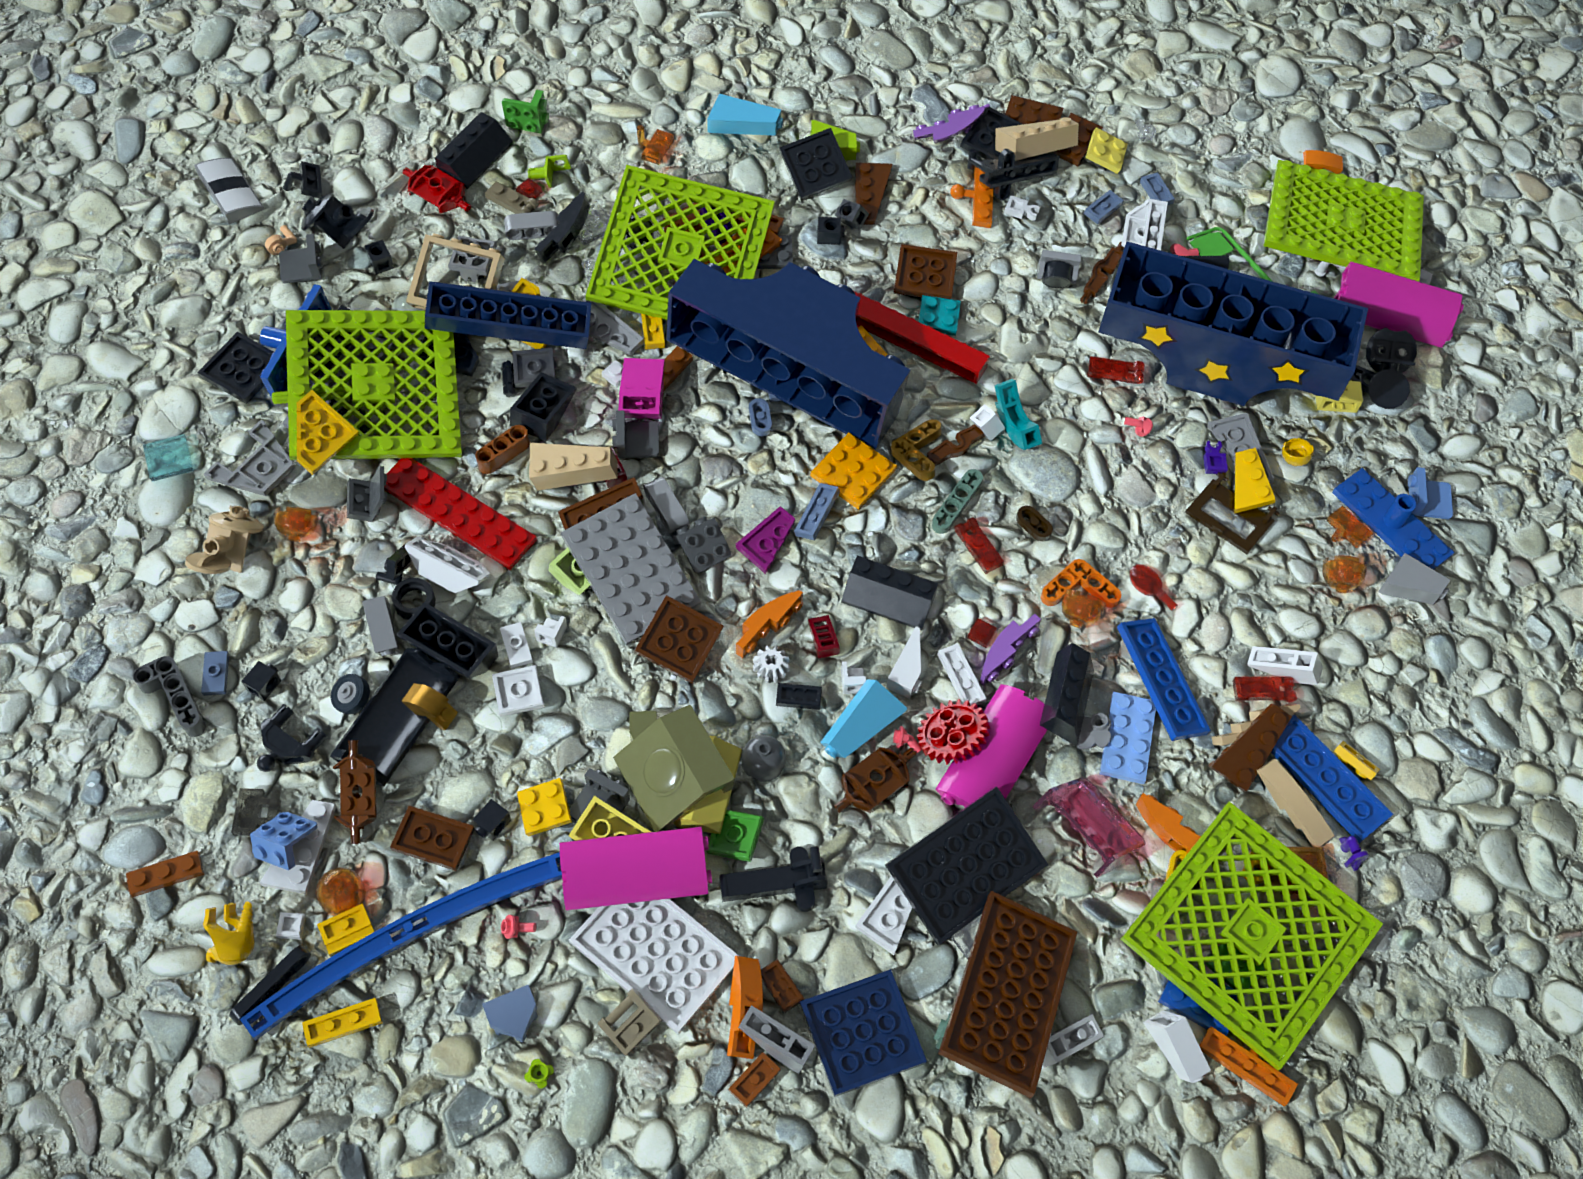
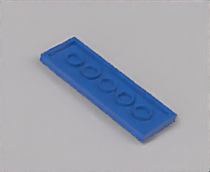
M1156 619L1121 622L1117 629L1171 741L1207 735L1211 730Z
M1294 714L1271 753L1351 836L1356 837L1360 844L1386 822L1393 813Z

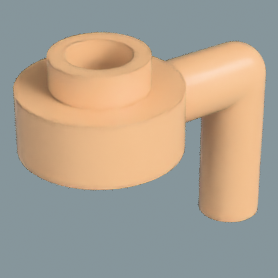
M286 225L280 228L286 238L276 234L266 240L265 247L270 254L277 255L284 251L286 246L297 242V238Z

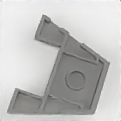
M261 419L248 432L252 438L262 445L234 472L217 461L204 473L206 479L267 496L295 469L293 462Z

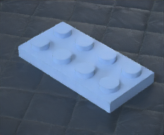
M1113 691L1108 715L1111 721V728L1109 730L1111 740L1103 748L1100 775L1139 784L1146 782L1156 712L1152 700Z

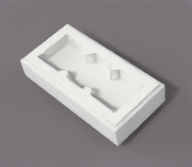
M521 622L501 627L500 631L511 669L533 663Z

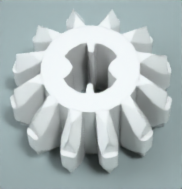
M768 646L765 647V651L759 649L757 652L758 656L753 658V671L758 672V679L765 677L766 683L770 679H773L776 683L778 682V677L784 680L785 673H788L790 670L788 665L790 659L788 656H785L786 652L784 650L778 652L777 646L773 650H770Z

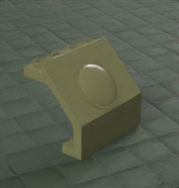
M691 705L658 718L613 757L654 832L671 830L673 823L701 799L722 789L723 793L732 790L735 778Z

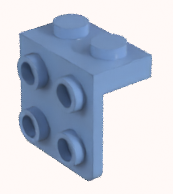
M1417 467L1408 478L1409 495L1416 501V508L1412 514L1415 516L1451 519L1453 516L1451 485L1445 482L1426 480L1425 468Z
M290 812L279 813L275 818L261 825L250 834L254 858L289 871L296 866L292 846L318 828L317 822Z

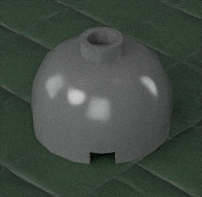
M768 735L756 736L750 739L743 748L741 754L742 768L746 775L757 779V781H771L779 777L785 767V749L781 742L774 737Z

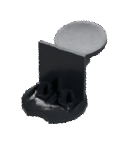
M333 193L326 194L317 201L311 196L302 206L305 216L301 229L305 231L314 226L318 230H322L343 249L354 235L370 221L374 214V210L371 207L354 214L353 208L348 204L341 203L334 197Z
M1383 328L1369 339L1366 346V359L1369 366L1377 372L1371 378L1368 385V395L1374 404L1384 409H1394L1401 406L1407 400L1410 393V384L1402 373L1411 366H1415L1417 344L1413 336L1406 330L1395 332L1388 328ZM1400 349H1403L1405 352L1403 356L1399 354Z

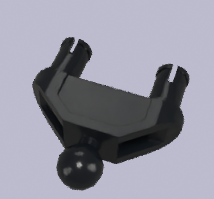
M282 704L271 718L264 719L261 722L262 741L269 754L261 755L257 759V768L262 772H270L275 767L276 759L284 765L307 763L315 757V750L328 736L319 728H316L304 743L295 740L280 728L294 714L290 707Z

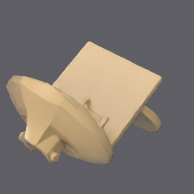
M230 506V512H217L209 515L210 523L207 539L203 543L204 552L188 555L185 559V565L191 570L206 574H219L229 570L242 573L248 540L251 534L263 531L264 525L251 517L247 508L241 506Z

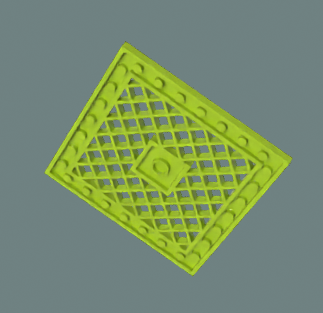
M1278 160L1263 246L1347 267L1351 261L1419 282L1424 195L1415 191H1405L1398 187L1385 186L1378 182H1368L1362 178L1348 177L1341 173H1331L1325 169L1319 170L1308 165L1295 164L1288 160Z
M626 165L585 300L667 320L668 298L664 297L669 295L671 288H669L666 282L673 278L677 282L678 276L683 274L693 259L702 263L710 261V263L716 264L721 268L728 265L731 271L726 273V275L729 277L754 279L775 201ZM649 193L652 199L645 202L642 196ZM668 198L671 203L663 207L660 201ZM638 200L640 205L635 207L636 201ZM687 203L689 208L682 211L679 206ZM656 204L659 209L651 212L648 207ZM705 207L708 213L701 216L697 210ZM675 208L678 214L670 217L667 212ZM645 210L647 215L639 218L637 213ZM724 212L726 217L719 220L716 215ZM693 213L696 219L688 221L686 216ZM663 214L666 220L658 223L655 217ZM633 216L635 221L630 223L631 217ZM742 216L745 222L738 225L735 219ZM712 217L715 223L707 226L705 220ZM682 219L684 224L677 227L674 222ZM651 220L654 225L646 228L643 223ZM731 222L733 228L726 231L723 225ZM700 223L703 229L696 232L693 226ZM670 224V226H671L672 228L667 227V230H666V233H665L662 228ZM640 226L642 231L634 234L631 229ZM719 228L722 233L714 236L711 231ZM747 228L746 235L742 231ZM658 230L661 236L653 239L651 233ZM628 232L630 237L625 239L626 233ZM738 233L741 238L733 241L730 236ZM705 234H707L710 238L707 241H705V236H703ZM646 236L649 242L641 245L639 239ZM726 238L729 244L721 247L719 241ZM634 242L637 248L629 251L627 245ZM663 242L660 250L657 244ZM714 244L717 250L710 253L707 247ZM743 244L740 252L737 246ZM653 247L656 252L648 256L645 250ZM623 249L625 254L620 256L621 250ZM733 249L736 255L729 258L725 252ZM703 251L706 256L700 258L701 252ZM641 253L644 258L636 262L633 256ZM721 255L724 261L717 264L714 258ZM658 258V264L660 265L655 266L652 261ZM630 259L632 264L624 268L621 262ZM738 260L737 267L735 268L733 262ZM648 263L651 269L643 272L640 267ZM618 265L620 270L615 272L616 266ZM667 268L670 274L662 277L659 271ZM636 269L639 275L631 278L628 273ZM655 274L658 280L650 283L647 277ZM624 275L627 281L619 285L616 279ZM643 280L646 286L638 289L635 283ZM662 284L665 291L657 294L654 288Z
M286 310L290 460H297V402L311 390L316 392L319 388L326 392L321 397L325 402L330 397L337 401L332 406L336 412L341 406L348 410L342 416L346 421L352 415L359 419L355 425L351 424L359 431L358 436L343 447L332 459L461 457L453 332L425 329V311ZM318 334L324 338L319 344L313 340ZM339 334L345 338L340 344L334 340ZM360 334L366 338L361 344L355 340ZM381 334L387 338L382 344L376 340ZM401 334L408 339L403 344L397 340ZM422 334L428 338L424 344L417 339ZM308 343L314 347L310 352H308ZM328 343L335 347L330 353L324 349ZM349 343L356 347L351 353L345 349ZM370 343L377 347L372 353L366 348ZM391 343L398 347L393 353L387 348ZM412 343L418 347L414 353L407 348ZM432 343L434 352L428 348ZM318 352L325 356L321 361L313 357ZM339 352L346 356L341 362L334 357ZM360 352L367 356L362 362L355 357ZM381 352L388 356L384 361L376 357ZM402 352L409 356L405 361L397 357ZM422 352L430 356L426 361L418 357ZM413 360L420 365L416 370L409 366ZM309 361H310L313 365H315V366H314L313 368H311L310 370H309ZM329 361L336 365L332 370L324 366ZM350 361L353 362L351 363V370L345 366ZM392 361L399 365L395 370L393 368V363H390ZM433 361L435 365V370L431 366H429ZM403 369L410 374L406 379L399 375ZM424 369L431 374L426 379L420 375ZM318 370L326 374L320 380L314 376ZM340 370L347 374L343 379L335 375ZM330 378L337 383L331 389L325 385ZM414 378L421 383L416 388L410 384ZM309 379L315 383L310 389ZM350 379H352V388L346 384ZM394 379L400 383L396 388L394 387ZM434 379L436 381V387H434L430 383ZM341 387L348 392L342 398L336 394ZM404 387L411 392L407 397L400 393ZM425 387L432 392L427 397L420 392ZM415 396L422 401L418 406L411 402ZM351 397H353V404H356L353 407L347 402ZM395 397L401 401L396 407L392 404L395 403ZM435 397H437V405L431 401ZM370 403H378V404L374 407V406H373L372 404H370ZM363 405L370 410L365 416L358 411ZM384 405L391 410L386 416L379 411ZM405 405L412 410L408 415L400 411ZM426 405L433 410L429 415L421 410ZM374 414L381 419L376 425L369 420ZM395 414L402 419L397 425L390 420ZM416 414L423 419L419 424L411 420ZM437 414H438V423H436V422L432 419V418L435 417ZM385 423L392 428L387 434L380 429ZM406 423L413 428L408 434L401 429ZM427 423L434 428L430 433L423 429ZM363 424L370 428L366 434L359 430ZM418 432V433L421 434L422 436H414V435Z
M1229 801L1120 940L1276 1070H1280L1383 923ZM1231 845H1241L1242 855H1233ZM1225 847L1226 856H1218ZM1248 849H1250L1255 854L1249 855ZM1250 860H1260L1261 870L1252 871ZM1228 861L1230 872H1220L1218 862ZM1234 861H1244L1245 871H1236ZM1212 863L1213 872L1204 873ZM1267 864L1275 870H1268ZM1279 875L1281 886H1272L1270 876ZM1254 876H1263L1265 886L1256 887ZM1231 877L1233 888H1223L1221 878ZM1238 877H1247L1249 887L1239 888ZM1215 878L1217 889H1207L1205 879ZM1199 880L1201 890H1191ZM1287 880L1290 881L1293 885H1288ZM1282 891L1284 902L1275 903L1273 892ZM1289 891H1298L1300 901L1291 902ZM1266 892L1268 903H1259L1257 893ZM1241 893H1250L1251 899L1247 897L1242 903ZM1218 894L1220 905L1210 906L1208 895ZM1224 894H1234L1236 904L1226 905ZM1202 895L1203 906H1194L1192 896ZM1306 895L1313 901H1307ZM1186 897L1187 907H1178ZM1310 906H1317L1319 917H1310ZM1292 907H1301L1303 918H1294ZM1276 908H1285L1287 919H1278ZM1263 909H1269L1270 915ZM1228 910H1237L1229 920ZM1211 911H1221L1223 922H1213ZM1326 911L1330 913L1332 916L1327 917ZM1188 912L1190 923L1180 924L1179 913ZM1195 912H1205L1207 923H1197ZM1172 915L1174 924L1164 925ZM1328 922H1337L1339 933H1330ZM1305 923L1307 934L1298 935L1296 924ZM1312 923H1321L1323 934H1314ZM1282 924H1289L1291 935L1282 936L1287 929ZM1224 927L1219 933L1224 939H1216L1214 928ZM1208 928L1209 939L1200 940L1198 929ZM1182 929H1191L1193 940L1183 941ZM1165 930H1175L1177 941L1167 942ZM1340 938L1333 948L1332 939ZM1324 939L1326 950L1318 951L1315 940ZM1299 940H1308L1310 951L1301 952ZM1283 941H1292L1294 952L1285 953ZM1219 944H1227L1228 956H1219ZM1276 944L1278 953H1269ZM1201 945H1211L1213 956L1203 957ZM1184 946H1194L1196 957L1186 958ZM1171 947H1178L1179 954ZM1235 948L1243 955H1236ZM1319 956H1327L1321 965ZM1303 957H1312L1314 968L1305 969ZM1279 958L1281 970H1272L1270 959ZM1286 958H1296L1298 969H1288ZM1247 960L1249 972H1239L1237 961ZM1220 961H1230L1232 973H1223ZM1204 962H1214L1216 973L1206 974ZM1263 962L1265 971H1255V965L1259 966ZM1190 963H1197L1199 971ZM1299 974L1301 986L1292 987L1290 975ZM1306 974H1314L1308 983ZM1283 975L1285 987H1275L1273 976ZM1266 976L1268 988H1259L1257 977ZM1250 977L1252 989H1242L1240 978ZM1224 978L1234 979L1235 990L1225 989ZM1209 979H1217L1218 986ZM1286 992L1288 1004L1279 1005L1277 993ZM1293 992H1302L1295 1001ZM1269 993L1272 1005L1262 1006L1260 994ZM1253 994L1255 1006L1246 1007L1244 995ZM1229 995H1237L1238 1003ZM1280 1010H1289L1282 1019ZM1255 1011H1256V1012H1257V1018H1258V1019H1256V1018H1255L1252 1014H1250L1249 1012H1255ZM1263 1011H1273L1275 1023H1266ZM1269 1028H1276V1029L1274 1030V1032H1272Z

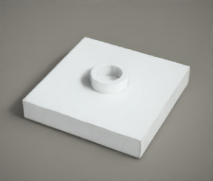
M536 665L492 674L500 717L545 708Z

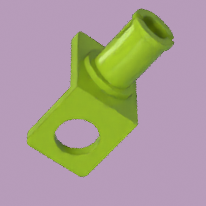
M567 155L546 156L544 167L528 168L529 180L545 178L548 187L551 188L553 171L571 169ZM562 160L565 164L560 166L555 164V161Z

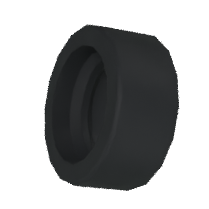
M408 578L395 586L392 592V602L397 614L403 619L409 620L419 609V607L406 608L402 606V597L410 591L420 590L425 592L427 596L425 603L435 607L436 598L433 589L424 579Z

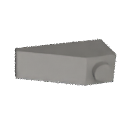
M752 1005L738 1027L778 1062L798 1074L815 1047V1044Z

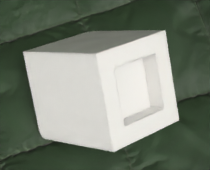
M985 404L970 417L971 421L983 431L990 441L1005 429L996 413Z
M561 616L559 621L547 618L543 625L538 624L534 631L536 640L557 648L567 628L566 617Z
M847 661L842 662L843 694H857L866 682L863 668H847Z

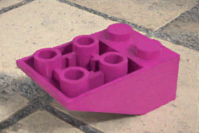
M624 358L618 411L624 410L625 418L662 419L665 359Z

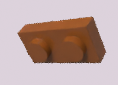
M762 1052L730 1086L728 1091L747 1108L779 1074L781 1069Z

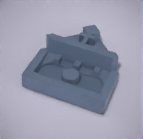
M529 985L482 1004L489 1025L494 1029L496 1035L504 1034L515 1037L516 1041L524 1042L527 1037L526 1032L531 1023L538 1018L536 1013L537 1006Z

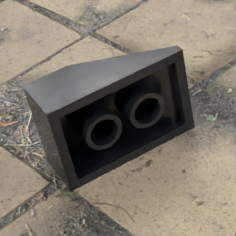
M540 372L510 408V426L523 425L526 427L528 434L546 441L557 428L577 387Z

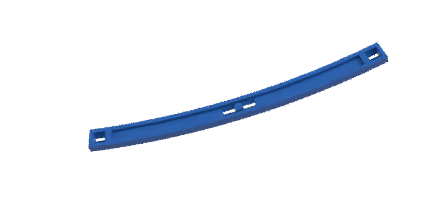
M560 852L479 881L401 917L314 967L243 1016L240 1021L256 1041L327 990L415 939L493 903L562 879L561 866L557 867L556 864L560 863ZM424 917L427 918V920H425V921H423V922H421V923H419V924H417V925H415V926L413 925L414 922H416V921H418V920H420V919H422V918H424ZM404 928L405 931L391 937L390 934ZM262 1015L265 1017L253 1027L251 1026V1023Z

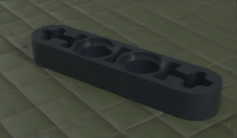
M303 945L295 947L233 1007L229 1017L237 1025H242L243 1023L240 1019L280 990L308 962L311 953Z

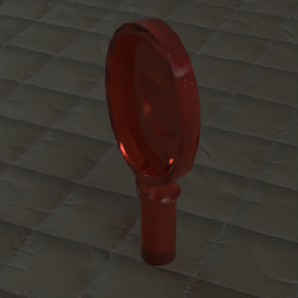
M1142 564L1132 567L1129 578L1132 585L1139 592L1147 596H1157L1171 611L1178 607L1166 594V591L1162 590V580L1152 568Z

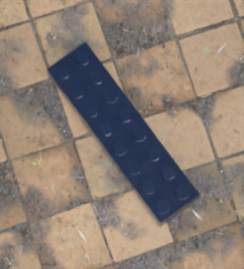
M429 281L425 310V329L587 349L591 303Z

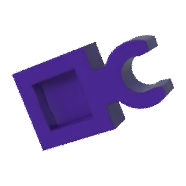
M1207 441L1205 445L1206 452L1203 457L1205 474L1227 473L1228 471L1226 453H1220L1222 448L1221 441L1217 442L1216 448L1210 445V441Z

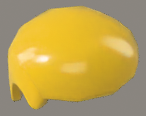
M1292 438L1284 442L1282 448L1284 460L1293 466L1306 465L1311 461L1314 453V446L1302 438Z

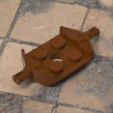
M359 740L348 741V757H345L333 766V769H340L341 815L334 816V819L351 830V844H361L360 829H364V826L374 822L377 818L376 765L372 760L359 754ZM360 787L362 788V796L359 794Z
M883 747L874 751L842 775L845 794L844 798L834 805L835 809L841 813L849 805L872 813L873 808L905 784L909 785L910 778L906 764L917 755L916 752L913 751V748H909V750L901 755L889 748ZM877 772L882 775L883 779L876 782L870 778V775Z

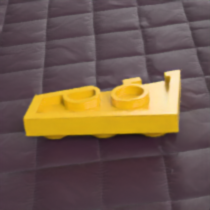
M1256 447L1235 453L1234 514L1274 504L1276 501Z

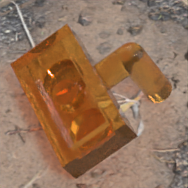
M642 125L637 126L638 144L646 147L642 153V160L659 165L673 143L674 135L657 129L651 140L645 139L644 127Z
M1344 506L1337 509L1326 520L1336 529L1331 537L1333 542H1338L1344 537L1357 549L1373 535Z

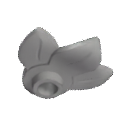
M1096 713L1091 718L1084 716L1077 748L1089 749L1095 744L1100 748L1106 747L1111 740L1109 732L1111 728L1110 718L1103 713Z

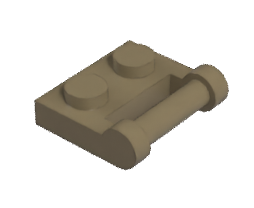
M634 987L627 993L628 996L606 1018L603 1017L598 1022L600 1028L625 1056L629 1055L662 1021L659 1015L644 1000L641 993ZM635 1003L639 1008L615 1030L613 1024Z

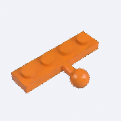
M975 167L974 189H964L962 185L955 184L952 186L950 194L954 199H961L962 197L973 198L972 226L991 228L993 188H989L979 180L980 175L985 173Z
M1212 1026L1199 1044L1202 1052L1282 1106L1285 1107L1288 1104L1298 1083L1258 1058L1259 1055L1251 1049L1249 1052Z

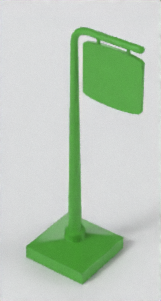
M1213 227L1186 238L1187 240L1194 239L1190 244L1193 248L1198 249L1200 256L1227 255L1234 248L1219 232H1213L1220 231L1261 279L1272 281L1225 229Z

